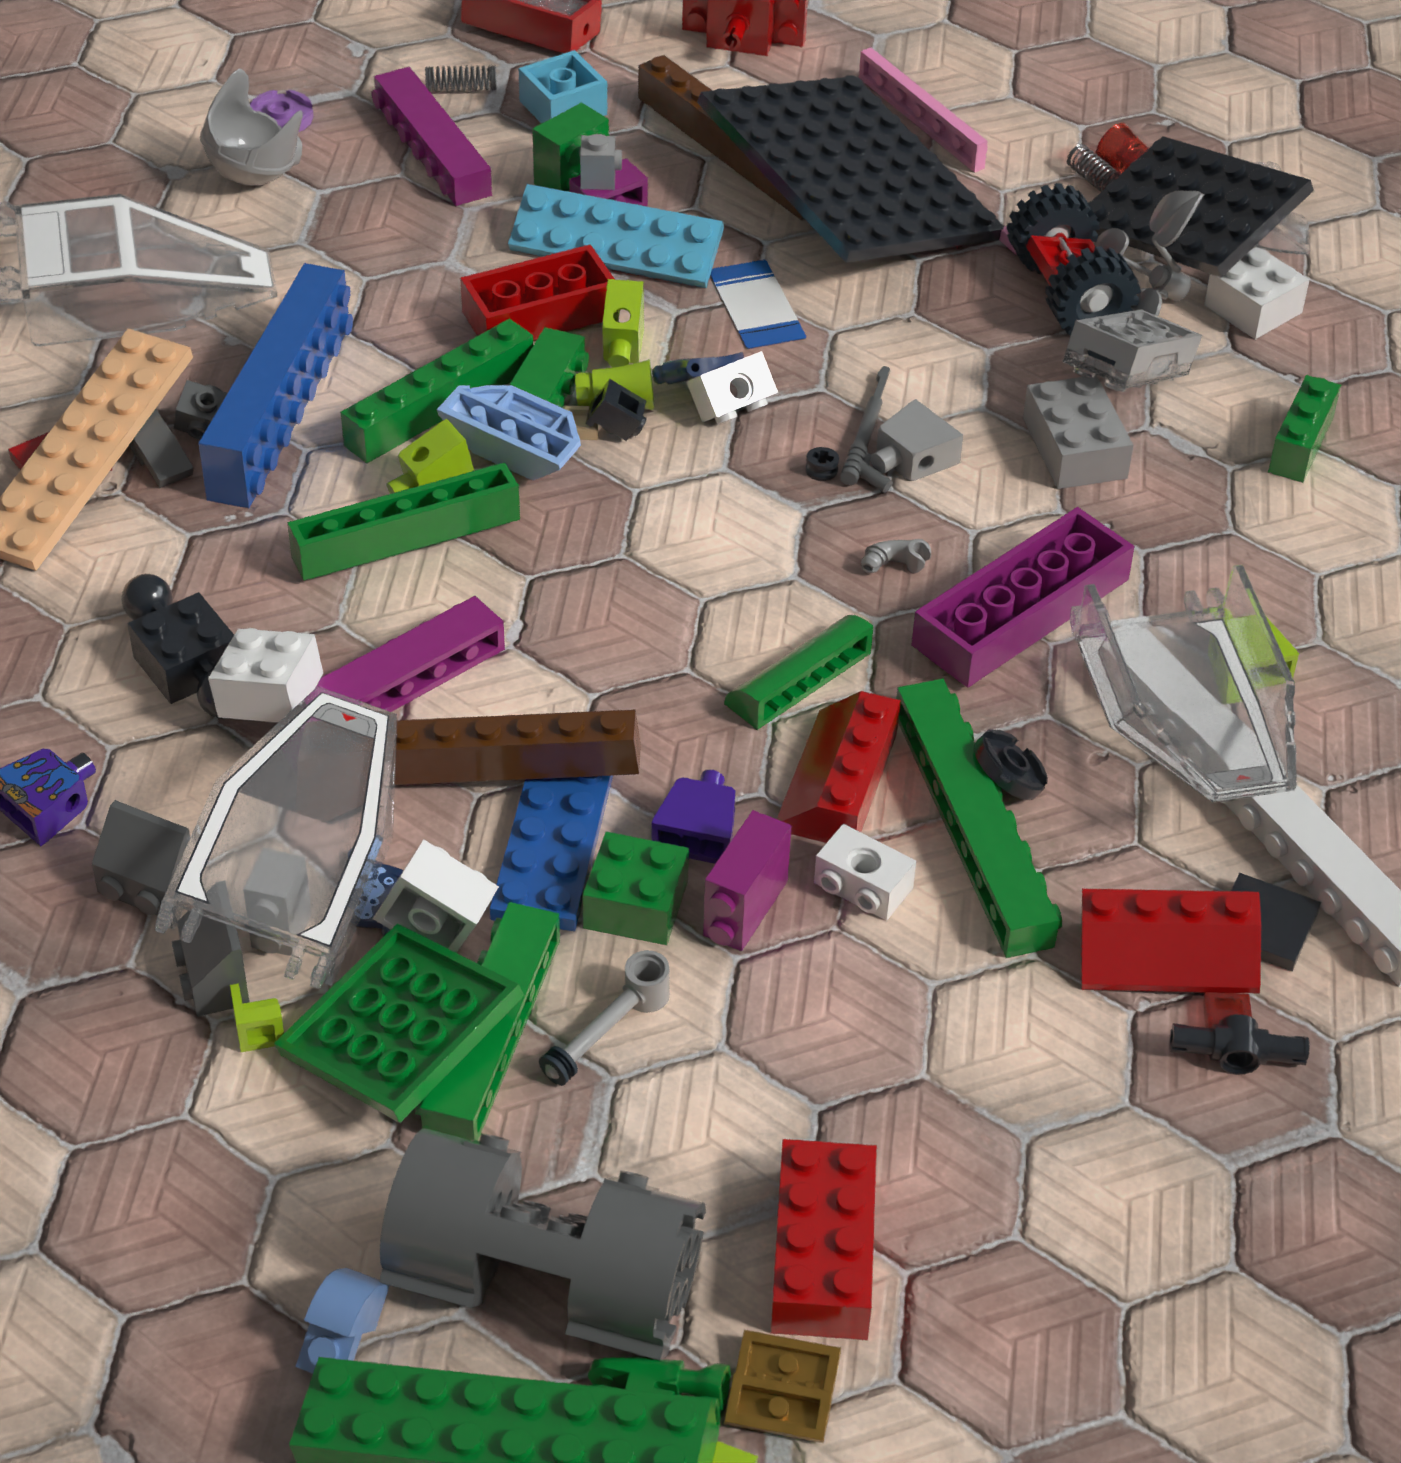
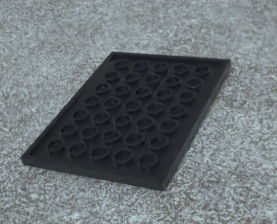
M848 75L840 78H821L820 80L811 81L798 80L791 83H770L769 85L743 86L742 88L732 89L719 88L700 92L697 104L846 263L1000 240L1001 230L1004 229V225L996 218L995 214L988 210L976 198V195L969 191L957 179V176L949 171L938 160V157L924 146L918 136L912 133L900 121V118L893 114L882 103L881 99L874 95L863 84V81L856 76Z

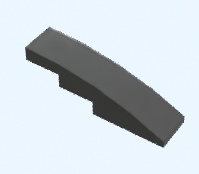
M155 409L129 446L140 465H146L157 486L162 488L192 476L194 467L163 418Z

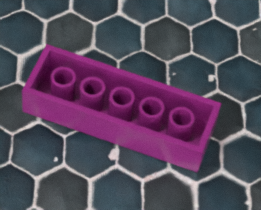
M1076 507L916 610L911 646L969 688L1128 581L1135 546L1079 507Z

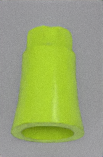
M650 359L630 365L592 369V373H578L575 376L578 406H590L595 396L607 381L611 379L647 401L646 410H654Z

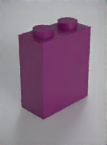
M755 810L751 811L705 879L703 936L712 939L717 944L727 945L741 952L743 951L788 882L791 840L790 824Z

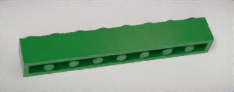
M944 679L897 687L896 699L901 700L898 724L1005 957L1010 958L1055 948L1058 929H1061L1063 924L1061 911L1056 903H1051L1047 895L1045 878L1041 872H1036L1032 864L1029 844L1025 840L1021 841L1014 813L1012 810H1006L1002 801L1001 787L985 773L977 761L974 753L973 729L968 721L964 722L960 714V704L957 695L950 693Z

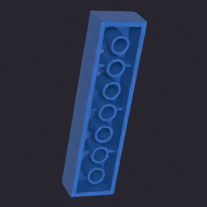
M304 263L198 443L207 501L249 509L256 495H260L263 492L266 477L270 471L275 470L282 448L289 445L292 430L296 424L301 423L307 403L313 401L317 385L321 379L326 378L332 358L338 356L345 335H349L352 330L353 316L348 312L350 287L346 285L345 270Z

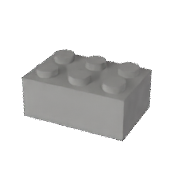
M1097 375L1027 385L1023 420L1057 489L1128 479L1133 443Z

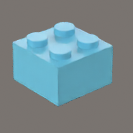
M575 50L518 68L519 101L541 124L581 102L603 116L607 115V81Z

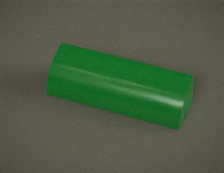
M856 615L844 616L729 692L725 697L724 705L756 730L760 729L870 655L873 625Z

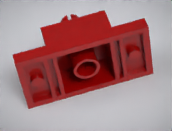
M682 0V30L707 33L706 48L768 56L772 43L798 47L804 46L808 0Z

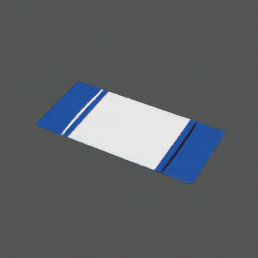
M767 260L712 269L710 276L746 348L750 349L807 338Z

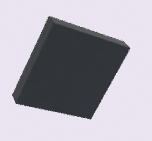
M1239 873L1231 891L1259 892L1261 960L1293 971L1319 913L1321 902Z

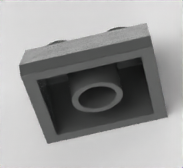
M114 800L109 807L92 861L97 892L110 900H119L137 907L145 914L157 915L171 921L189 898L175 892L193 852L189 828Z
M225 882L215 884L206 893L210 904L198 901L177 921L180 940L171 941L176 966H186L187 973L179 975L184 1001L193 999L197 1017L234 1009L230 989L231 984L239 983L242 1004L250 1002L241 945Z

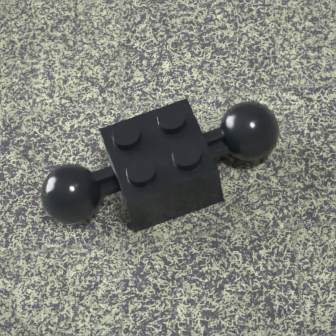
M140 574L133 577L124 586L121 601L124 611L133 619V621L127 624L134 659L170 704L197 693V699L201 708L210 716L219 718L208 678L234 637L233 632L199 592L173 603L172 591L167 582L161 577L154 574Z

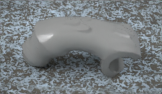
M923 539L878 542L866 548L865 556L861 560L862 569L867 573H876L881 566L886 565L890 561H896L906 564L910 573H918L924 568L925 562L931 558V549L929 544Z

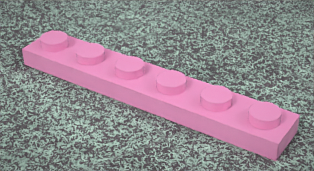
M870 47L861 51L859 78L974 173L985 169L988 143L985 138L873 48Z

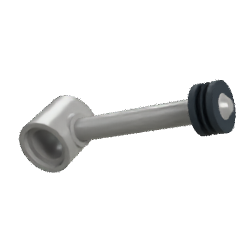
M650 950L639 951L630 956L625 964L623 993L563 1049L558 1046H552L545 1055L539 1058V1066L547 1078L559 1086H564L578 1072L575 1062L632 1008L645 1013L655 1012L663 1008L670 996L669 963L662 954Z

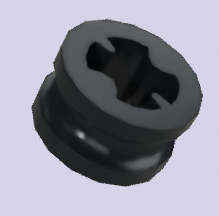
M817 447L809 450L805 469L807 475L817 481H827L836 477L839 464L838 453L827 447Z

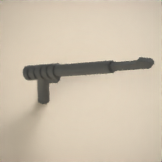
M883 366L877 374L876 381L878 385L874 396H871L868 400L854 443L849 448L840 474L841 481L846 485L856 484L860 476L883 493L889 491L893 481L869 465L872 454L868 453L867 447L883 404L881 396L890 372V368L887 366Z

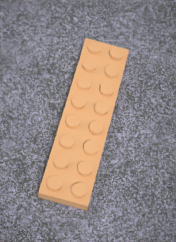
M129 328L125 331L0 496V559L37 571L193 358L190 347Z

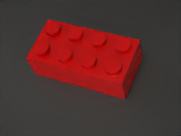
M589 244L461 277L462 313L477 336L510 318L531 333L533 341H535L544 327L569 332L573 329L602 323L608 279L615 278L592 245Z
M782 1139L771 1333L868 1340L872 1310L877 1145Z

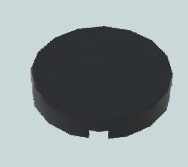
M996 729L987 730L974 744V753L978 763L999 787L1011 795L1023 800L1035 799L1045 789L1044 786L1048 782L1047 773L1041 761L1032 750L1026 748L1022 751L1015 744L1019 740L1012 734Z

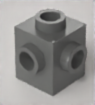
M187 380L176 407L173 429L188 433L191 437L201 440L228 393L213 385H201Z

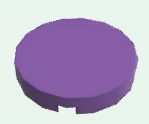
M270 90L259 94L250 102V106L254 111H260L271 116L281 128L300 110H302L303 117L299 132L306 129L314 118L311 100L304 94L294 90H286V94H278L277 90Z

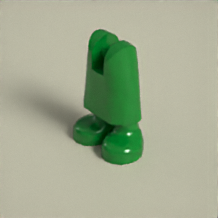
M600 1358L594 1359L591 1362L588 1378L594 1385L590 1386L681 1395L683 1393L695 1397L712 1398L718 1430L720 1428V1411L723 1412L725 1410L729 1395L730 1365L715 1363L700 1370H685L684 1360Z

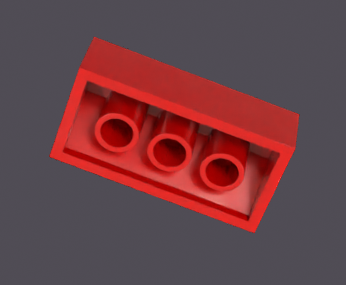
M860 691L819 710L777 816V820L791 825V835L827 843L843 824L859 832L862 831L897 736L901 700Z
M1082 889L1081 990L1260 994L1261 912L1259 892Z

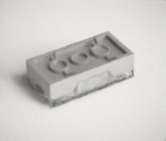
M1144 310L1076 320L1062 362L1073 366L1074 372L1078 375L1094 378L1096 374L1106 378L1105 386L1116 391H1126L1127 388H1141L1145 384H1158L1159 381L1164 380L1173 381L1174 378L1189 375L1202 335Z

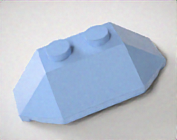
M459 385L437 409L438 415L443 420L448 419L466 439L467 446L472 453L495 464L505 462L509 470L532 481L559 471L581 446L572 412L512 385H485L470 388L469 385Z

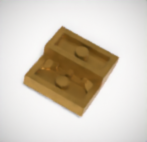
M744 1330L736 1373L733 1376L725 1424L824 1443L841 1348Z

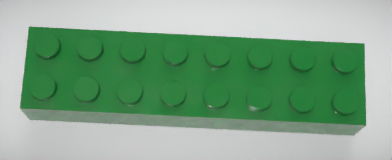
M318 1357L289 1446L296 1463H713L719 1430L712 1398Z

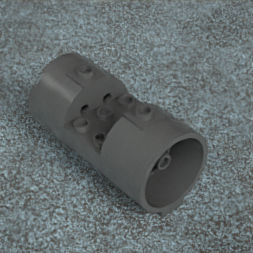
M426 1128L421 1129L414 1136L397 1170L384 1214L380 1238V1262L383 1268L379 1280L380 1283L473 1308L483 1304L486 1290L495 1276L500 1261L504 1260L571 1279L568 1296L569 1321L565 1334L657 1360L668 1356L671 1342L677 1329L676 1325L669 1323L672 1317H678L682 1308L686 1306L698 1264L704 1231L695 1229L696 1218L704 1219L706 1213L705 1203L659 1191L660 1189L647 1186L649 1177L620 1170L619 1178H604V1182L594 1199L588 1216L569 1213L568 1216L559 1215V1217L549 1215L550 1206L523 1200V1204L518 1203L522 1175L521 1152L508 1148L510 1140L481 1133L480 1140H468Z

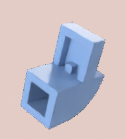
M349 1268L332 1271L318 1288L306 1313L304 1321L310 1324L296 1367L313 1373L318 1357L354 1361L362 1334L376 1330L390 1285L380 1283L379 1279Z

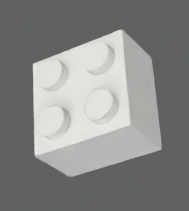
M1257 246L1251 249L1222 278L1210 274L1204 306L1253 339H1257L1303 312L1310 279L1280 261L1268 251Z
M238 628L208 678L218 717L289 723L304 709L323 675L315 634Z
M423 840L373 919L390 930L398 923L457 953L477 925L499 886L489 881L482 873L470 869L451 857L444 849L433 846Z

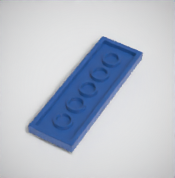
M613 776L525 779L496 884L499 888L494 894L490 906V920L495 921L497 917L502 918L508 903L512 902L559 913L560 930L576 931L583 902V893L587 885Z

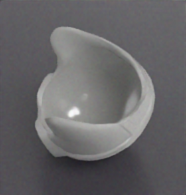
M238 69L230 75L214 97L201 129L200 141L209 161L224 178L242 185H263L274 181L293 166L299 164L302 155V142L298 137L303 113L302 110L297 111L281 128L271 116L260 111H254L248 100V75L243 69Z

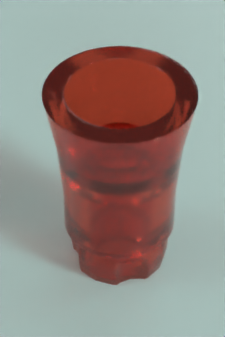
M1121 122L1112 126L1103 135L1095 153L1116 171L1123 173L1149 147L1126 123Z

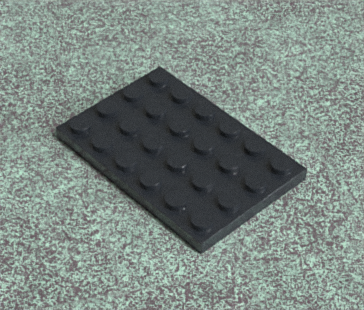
M1162 136L1088 204L1097 216L1096 220L1099 223V230H1096L1098 236L1108 229H1120L1129 237V247L1163 258L1152 242L1155 232L1150 229V220L1156 206L1161 199L1171 192L1199 191L1204 196L1179 237L1171 245L1165 247L1174 262L1222 278L1303 202L1314 189L1310 179Z

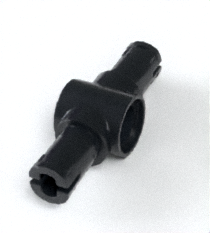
M1243 1014L1226 1016L1220 1020L1219 1024H1213L1211 1028L1173 1023L1170 1030V1052L1209 1055L1210 1060L1220 1061V1066L1224 1071L1235 1075L1252 1073L1260 1065H1266L1267 1061L1305 1066L1309 1058L1310 1042L1308 1037L1269 1034L1268 1029L1258 1028V1023L1254 1018Z

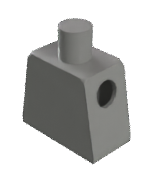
M915 399L880 426L878 429L876 452L870 458L873 468L882 474L894 469L907 480L915 481L959 464L963 434Z

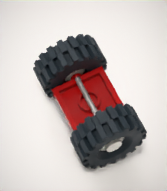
M1055 183L1052 190L1048 185L1041 187V193L1036 194L1033 190L1028 193L1030 198L1028 201L1024 202L1021 199L1016 204L1019 211H1012L1009 216L1012 222L1007 223L1008 240L1027 269L1032 272L1035 269L1038 274L1044 275L1050 285L1046 286L1045 289L1048 297L1046 302L1067 334L1071 336L1076 320L1133 311L1131 305L1138 306L1140 299L1136 294L1141 293L1138 279L1120 253L1117 254L1114 249L1109 247L1105 252L1102 246H1095L1093 244L1098 239L1096 230H1099V223L1096 220L1097 216L1079 190L1076 191L1071 185H1067L1064 188L1062 183Z

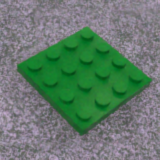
M397 923L303 1014L274 1045L279 1054L401 1123L524 997V994L518 983Z

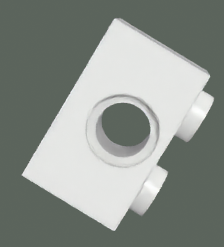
M762 351L686 382L701 421L705 422L715 418L717 424L737 417L735 409L746 406L747 412L767 405L765 397L778 392ZM730 383L737 389V398L730 393Z
M843 824L816 855L814 884L822 887L830 894H836L857 905L861 910L872 913L887 921L913 889L916 860Z

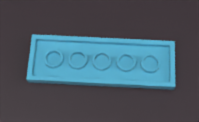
M526 184L508 245L512 251L547 256L591 244L609 270L707 288L724 225L723 221Z

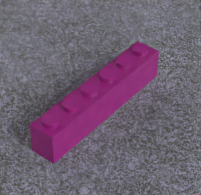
M410 66L375 75V89L371 92L374 106L377 109H381L388 124L395 127L401 141L407 143L411 148L414 158L420 160L425 166L428 176L436 180L442 194L447 195L455 206L492 196L491 167Z
M473 596L460 604L454 605L451 609L421 623L397 638L389 640L369 653L357 657L341 668L322 676L305 707L323 692L387 715L505 650L504 621L478 597ZM311 717L305 724H324L327 722ZM279 723L280 730L288 723ZM305 724L289 739L300 751Z

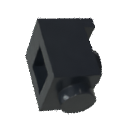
M609 379L592 400L585 424L592 427L596 423L608 433L615 434L627 441L631 435L636 437L643 429L647 420L643 416L647 401Z

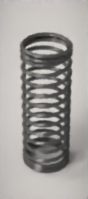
M477 65L476 82L473 66L470 68V80L468 66H465L464 78L462 66H459V81L457 68L454 66L453 82L451 67L448 66L447 80L445 67H442L441 80L440 69L437 66L436 84L433 66L425 67L426 88L430 92L432 84L434 91L438 90V83L441 92L443 91L444 84L446 91L449 90V84L451 90L454 91L455 81L458 91H460L461 83L463 91L466 90V85H468V90L471 91L472 79L475 91L478 88V81L480 90H483L485 83V89L488 91L489 79L491 90H497L495 65H488L487 78L485 66H482V74L480 76V68Z
M1085 144L1075 146L1067 157V164L1100 192L1120 175L1118 171L1091 151ZM1083 148V149H1081L1080 151L1077 152V154L1074 156L1073 163L1071 164L1072 155H1073L1078 149ZM1083 150H1086V152H1084V153L1079 157L1077 163L1074 165L1075 159H1076V157L1078 156V154H1079L1080 152H1082Z

